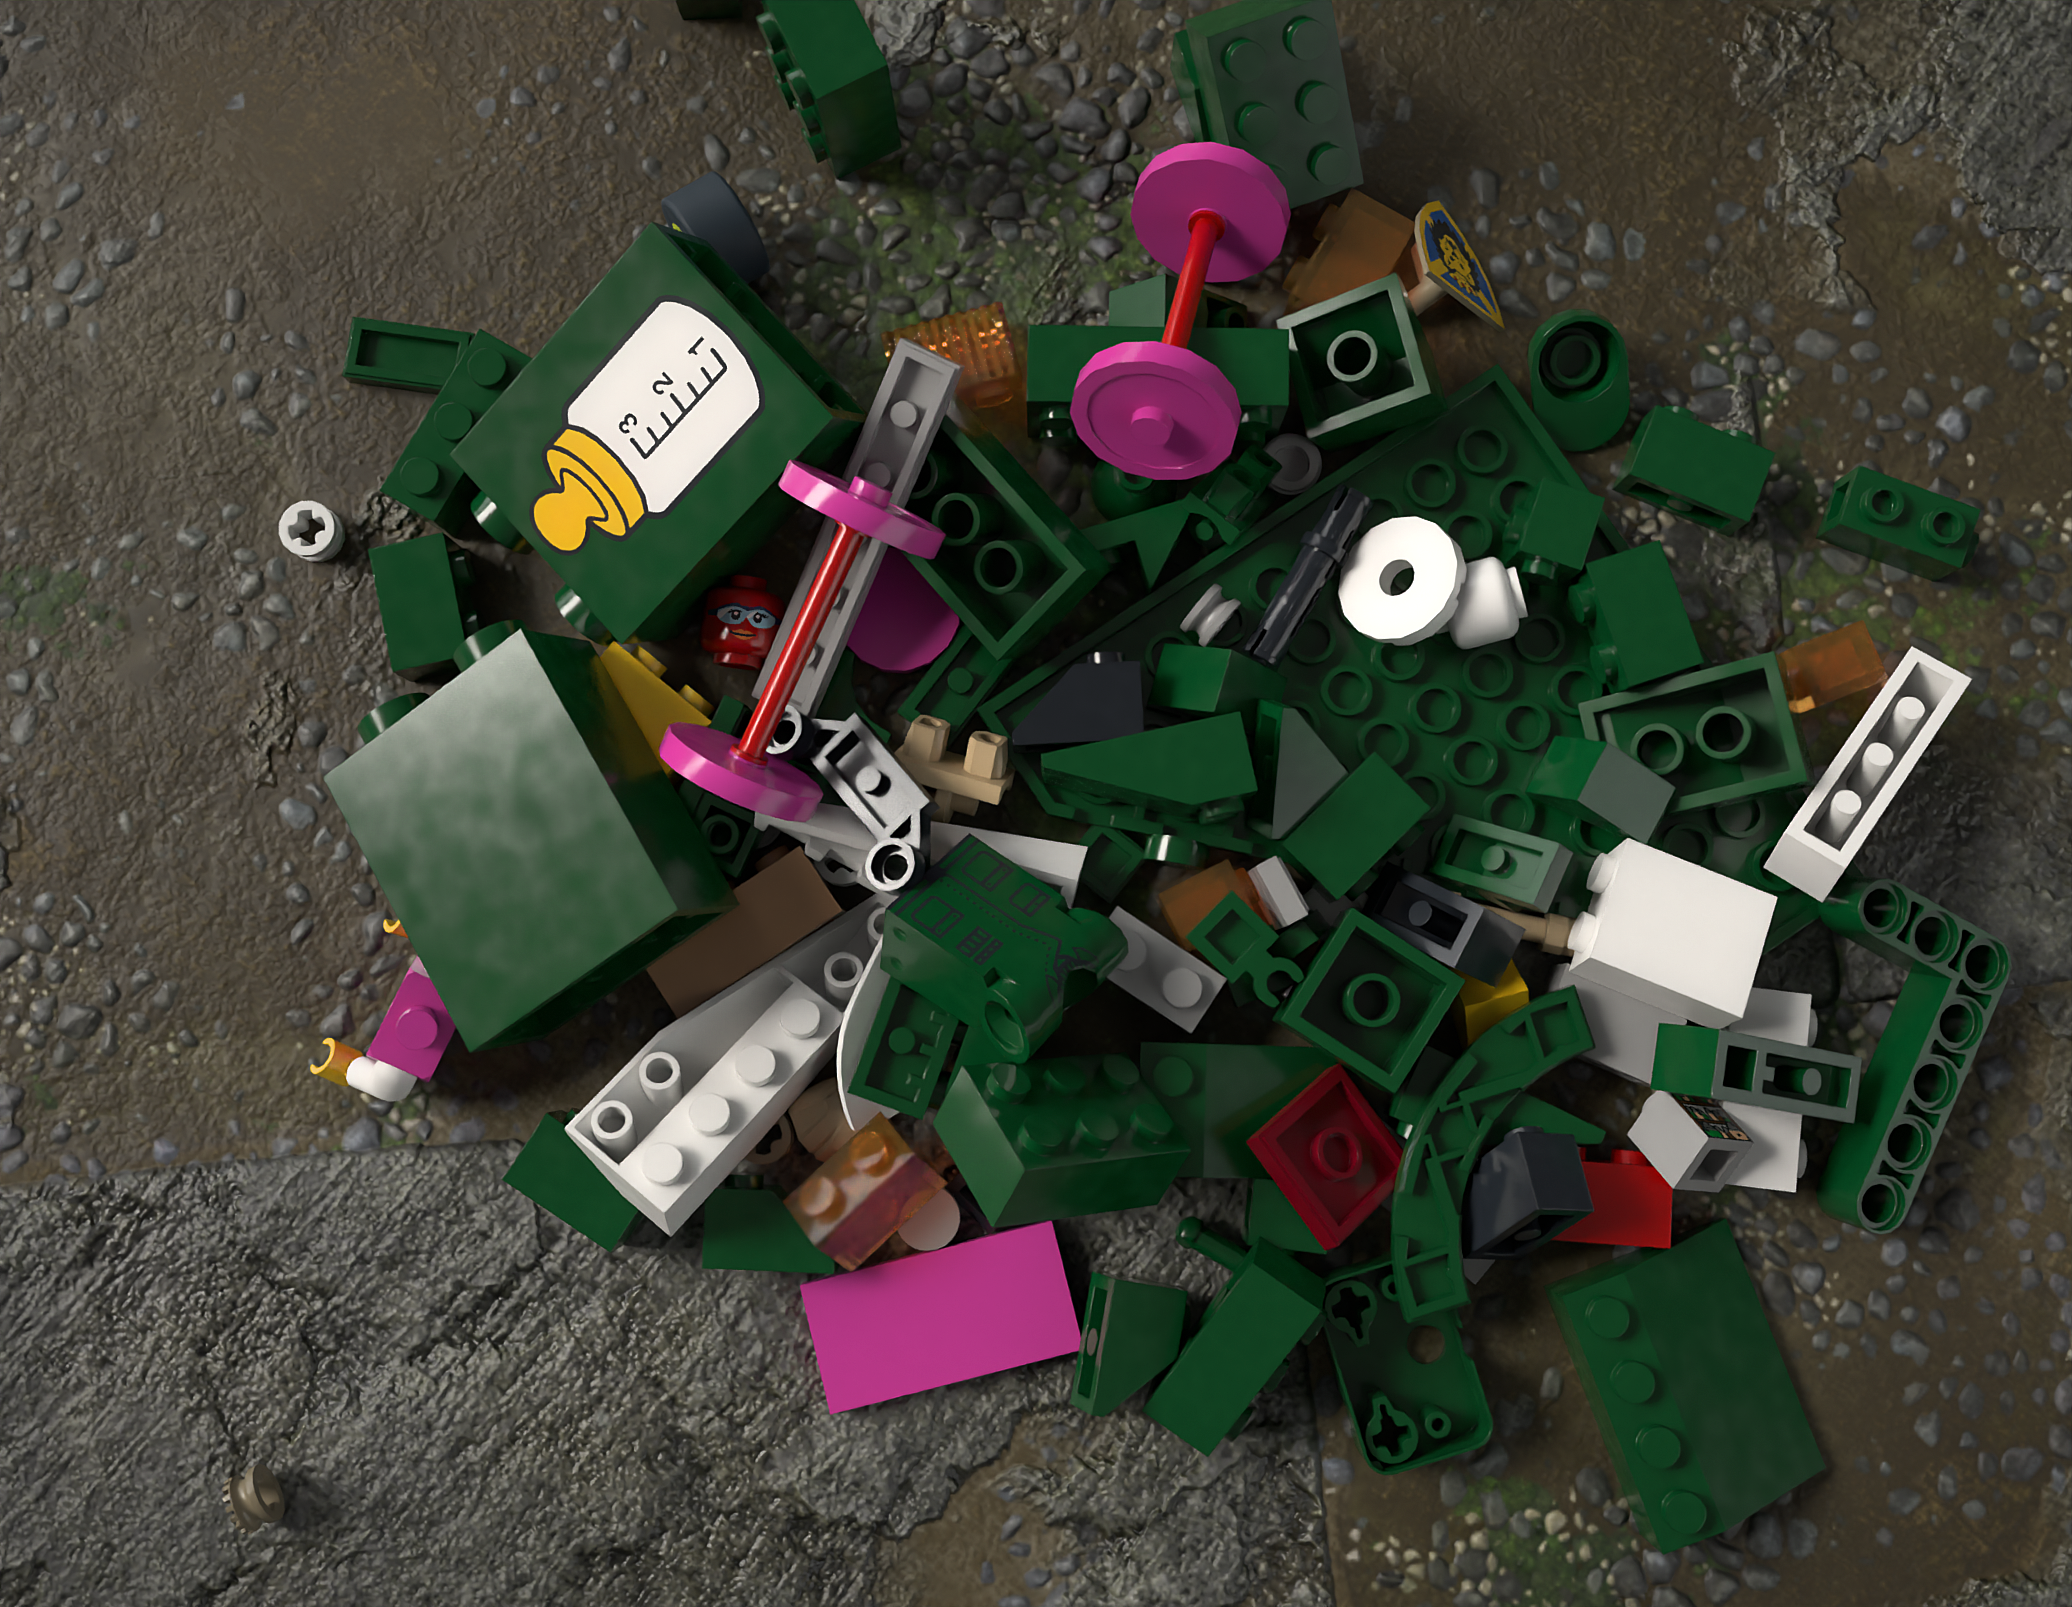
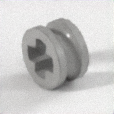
M1218 583L1210 587L1180 625V628L1185 633L1190 630L1197 632L1200 637L1198 643L1203 647H1206L1215 638L1241 604L1236 598L1226 600L1221 594L1223 587Z

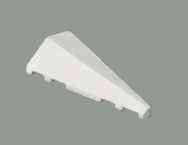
M819 803L813 818L807 822L785 821L755 812L754 827L764 832L769 825H772L805 843L804 854L821 862L827 855L858 872L857 883L892 902L898 898L877 889L869 882L865 872V862L868 853L878 842L850 808ZM931 821L930 864L932 866L970 833L1064 896L1068 908H1072L1088 847Z

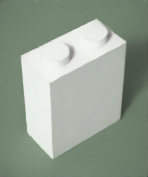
M1630 838L1624 840L1608 854L1601 853L1595 860L1587 880V889L1594 892L1588 912L1583 911L1579 914L1569 935L1568 948L1575 950L1568 972L1707 1028L1721 1029L1742 1019L1778 897Z

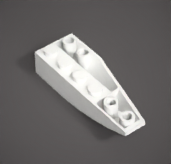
M876 893L660 1030L564 1128L570 1138L620 1194L670 1237L765 1136L837 1052L845 1011L883 934L885 909L892 901Z

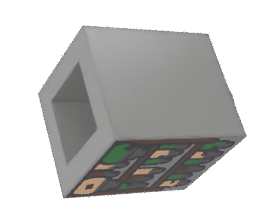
M1658 1090L1646 1100L1642 1113L1627 1134L1673 1189L1720 1192L1754 1144L1753 1140L1716 1100Z

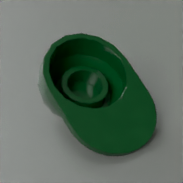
M1568 309L1552 315L1537 328L1528 347L1527 364L1530 371L1533 413L1558 448L1568 451L1593 449L1611 439L1619 431L1628 414L1630 405L1629 368L1624 338L1609 319L1589 309Z

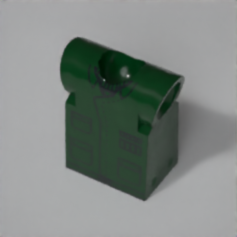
M969 833L934 864L920 881L910 886L885 909L880 969L970 1027L976 1029L982 1026L995 1048L1008 1060L1020 1064L1026 1062L1059 1028L1062 1022V1013L1092 994L1124 961L1129 951L1125 935L1110 919L1095 911L1083 908L1069 909L1064 896Z

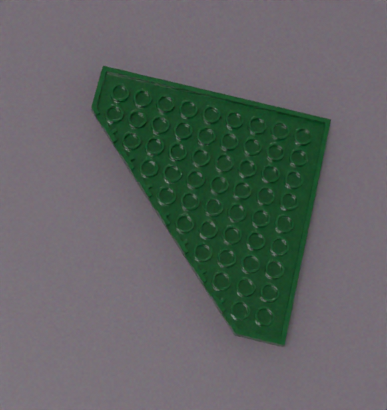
M1496 364L1446 397L1448 411L1398 429L1250 527L1231 546L1227 543L978 707L977 713L990 732L1008 738V759L1048 817L1088 825H1099L1151 837V834H1161L1191 839L1205 843L1211 849L1267 860L1277 856V858L1281 857L1283 863L1289 864L1274 849L1284 839H1270L1247 826L1249 801L1244 805L1245 810L1238 812V817L1200 825L1198 815L1181 818L1044 783L1041 772V754L1048 752L1014 753L1012 732L1074 664L1087 663L1086 656L1097 652L1125 653V661H1140L1144 732L1197 721L1147 706L1164 643L1203 647L1198 643L1200 637L1197 632L1190 630L1185 633L1180 628V625L1210 587L1218 583L1223 587L1221 594L1226 600L1236 598L1241 604L1226 625L1206 647L1232 649L1249 658L1242 652V648L1257 628L1267 607L1297 560L1296 558L1302 550V547L1298 545L1306 531L1312 532L1317 522L1320 521L1338 485H1346L1349 490L1353 488L1361 492L1374 504L1345 552L1348 555L1352 547L1371 528L1392 518L1416 516L1441 527L1461 548L1465 564L1488 557H1495L1503 563L1505 569L1513 567L1505 564L1512 544L1503 542V534L1515 505L1524 507L1528 493L1543 477L1589 492V490L1499 364ZM1601 510L1584 565L1630 549L1603 510ZM1413 568L1403 569L1396 574L1390 587L1391 596L1405 593L1411 587L1415 574ZM1516 568L1528 616L1519 618L1518 631L1510 638L1470 649H1462L1453 642L1448 631L1440 634L1435 633L1412 645L1395 646L1393 643H1380L1366 637L1347 619L1343 613L1338 594L1341 569H1335L1299 633L1296 634L1289 646L1286 655L1280 663V667L1275 672L1288 678L1281 703L1298 711L1349 774L1373 752H1376L1431 807L1418 820L1426 829L1422 835L1398 857L1389 849L1372 867L1381 874L1388 861L1449 891L1461 893V896L1466 899L1495 904L1429 872L1454 814L1557 842L1570 850L1573 854L1547 913L1577 919L1583 911L1587 913L1594 892L1588 890L1586 885L1595 860L1601 853L1608 854L1626 839L1526 794V790L1555 736L1586 739L1578 703L1611 695L1608 684L1601 683L1593 671L1590 661V648L1594 645L1586 622L1580 623L1572 612L1568 598V589L1572 586L1571 581L1566 584L1559 582L1557 586L1553 587L1543 586L1524 579L1520 575L1521 569ZM1699 646L1704 663L1683 674L1668 679L1713 668L1714 665ZM1245 734L1252 761L1254 736ZM1802 789L1748 802L1662 818L1648 845L1778 897L1761 955H1765L1820 917L1818 900L1764 868L1765 863L1783 833L1808 798ZM1853 860L1850 861L1842 875L1863 876ZM1523 906L1522 909H1521V910H1526V911H1531V912L1546 914V913L1539 912V911H1536V910H1533V909H1530V908H1527V907H1524V906Z

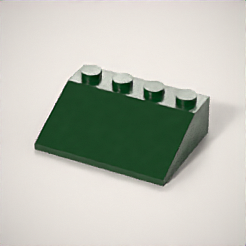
M1719 1218L1672 1236L1670 1248L1643 1247L1543 1286L1639 1533L1663 1555L1727 1531L1826 1468L1726 1218Z

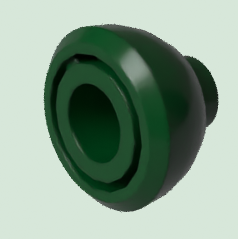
M1101 458L1095 466L1091 477L1090 487L1093 502L1098 511L1108 521L1175 501L1177 494V480H1154L1127 473Z

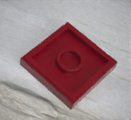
M1340 1063L1327 1068L1246 1141L1325 1251L1338 1247L1394 1192L1395 1180L1403 1154L1401 1146Z

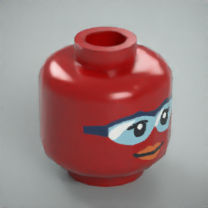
M745 575L729 576L728 586H718L711 589L705 595L699 642L706 652L713 655L712 663L714 665L739 670H762L764 661L767 659L786 613V604L782 598L766 591L767 580Z

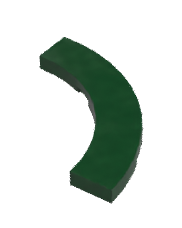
M1575 985L1564 986L1531 1000L1508 1013L1481 1033L1453 1061L1436 1083L1417 1115L1403 1150L1395 1180L1391 1209L1390 1250L1394 1282L1403 1319L1407 1323L1472 1303L1465 1279L1461 1250V1223L1463 1216L1461 1215V1206L1468 1175L1472 1172L1480 1150L1496 1124L1495 1120L1509 1102L1549 1070L1575 1056L1596 1048Z

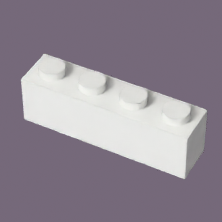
M1911 647L1783 833L1765 863L1764 868L1823 903L1972 679L1922 651Z

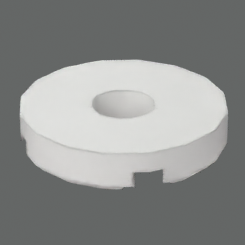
M1416 516L1392 518L1371 528L1352 547L1349 553L1350 557L1341 569L1338 594L1344 615L1366 637L1380 643H1393L1395 646L1412 645L1434 635L1453 616L1460 602L1456 597L1460 591L1461 583L1465 585L1467 572L1461 548L1437 524ZM1413 568L1415 574L1411 587L1405 593L1391 596L1390 587L1396 574L1403 569Z

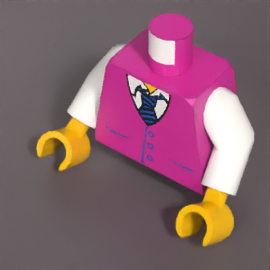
M389 919L384 920L383 927L386 932L408 938L399 919L397 922ZM418 955L410 966L366 1054L367 1057H364L363 1053L335 1039L327 1038L323 1041V1044L331 1047L329 1058L321 1067L312 1064L310 1070L313 1074L341 1086L350 1085L389 1102L400 1101L406 1098L417 1079L425 1083L430 1081L456 1026Z

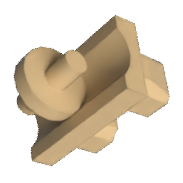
M919 715L912 722L904 744L894 754L939 805L940 809L931 816V821L948 824L954 811L974 816L979 800L998 805L1005 789L1010 790L1015 774V769L1006 767L1008 738L987 731H975L970 736L966 756L946 751L950 723L928 715Z

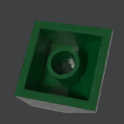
M1397 272L1276 320L1278 329H1289V369L1308 438L1330 454L1449 410L1432 350Z

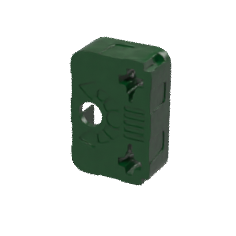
M1391 1250L1383 1252L1379 1256L1350 1265L1344 1264L1317 1274V1276L1327 1282L1322 1308L1328 1312V1315L1321 1328L1328 1351L1326 1354L1337 1389L1343 1399L1355 1446L1368 1466L1376 1473L1385 1476L1395 1475L1475 1450L1485 1445L1493 1431L1492 1416L1474 1360L1465 1353L1457 1329V1327L1462 1328L1463 1326L1457 1308L1407 1323L1403 1319L1395 1288ZM1345 1287L1354 1295L1362 1296L1361 1301L1353 1304L1355 1315L1352 1318L1355 1328L1338 1309H1332L1333 1305L1341 1301L1339 1291ZM1420 1325L1436 1327L1443 1337L1444 1346L1442 1353L1431 1362L1422 1363L1414 1360L1407 1349L1409 1334ZM1380 1406L1397 1426H1402L1393 1431L1395 1442L1389 1445H1384L1378 1436H1373L1382 1431Z

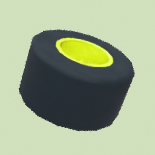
M709 172L662 200L661 206L669 228L707 240L747 284L769 272V257L755 224L734 190L717 172Z

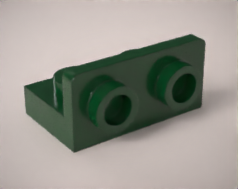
M890 975L847 1093L923 1120L927 1107L938 1111L951 1077V1073L941 1070L950 1045L961 1048L969 1025Z

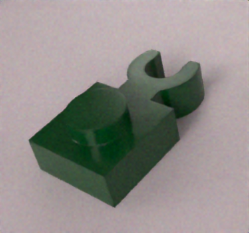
M1231 889L1184 935L1232 984L1245 971L1252 975V987L1255 994L1263 1003L1275 1008L1280 1003L1267 988V979L1271 973L1278 970L1285 971L1297 983L1304 979L1301 969L1293 961L1281 956L1272 957L1266 951L1279 936Z

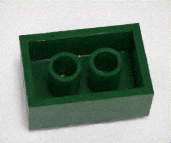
M762 0L765 12L756 16V20L768 45L765 47V51L776 73L773 78L788 110H796L803 126L800 129L802 136L816 164L827 160L836 180L901 149L902 145L888 64L855 1Z
M1243 0L1185 20L1211 142L1243 149L1268 165L1286 188L1290 209L1364 184L1332 0Z
M1126 1052L1027 1060L1020 1064L1011 1061L963 1065L932 1123L992 1228L1158 1205L1191 1151L1170 1116L1166 1113Z

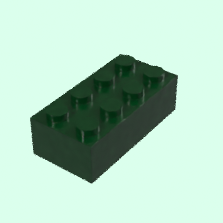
M1028 325L1026 395L1028 438H1040V443L1054 447L1076 444L1077 438L1080 437L1077 434L1070 410L1080 370L1097 352L1120 343L1162 342L1165 327ZM1192 327L1187 349L1217 366L1236 389L1242 414L1232 448L1246 450L1252 444L1258 445L1260 448L1264 447L1265 442H1269L1277 436L1289 406V329Z
M954 392L904 508L936 526L946 535L934 559H926L904 550H899L997 661L1026 656L1113 567ZM855 445L831 471L834 476L842 479Z

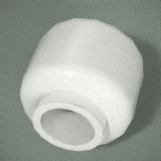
M1495 557L1466 563L1465 585L1461 583L1460 591L1456 597L1460 602L1453 616L1436 633L1440 634L1449 631L1453 642L1462 649H1470L1514 636L1518 631L1519 618L1528 616L1516 568L1505 569L1503 563Z

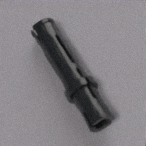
M1338 485L1320 521L1317 522L1312 532L1306 531L1298 545L1302 547V550L1297 556V560L1277 590L1257 628L1242 648V652L1249 658L1265 667L1267 665L1271 670H1278L1296 634L1299 633L1326 583L1330 580L1335 569H1342L1350 557L1345 552L1360 525H1362L1374 506L1367 496L1353 488L1349 490L1346 485Z

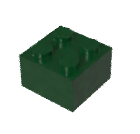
M1349 908L1340 911L1302 971L1304 979L1300 983L1295 982L1272 1020L1381 1091L1395 1094L1466 980L1356 909Z

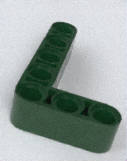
M1842 875L1823 903L1818 900L1819 915L1823 923L1832 931L1906 970L1909 974L1858 1089L1854 1123H1843L1819 1178L1816 1194L1817 1202L1822 1212L1829 1218L1882 1235L1891 1233L1898 1228L1909 1211L2008 981L2012 964L2007 946L2000 939L1897 881L1887 878Z

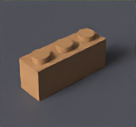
M786 845L780 846L754 864L758 874L736 887L733 880L728 881L740 905L646 969L677 1019L683 1017L847 912L827 880L822 877L816 868L814 860L804 854V848L799 846L790 852Z

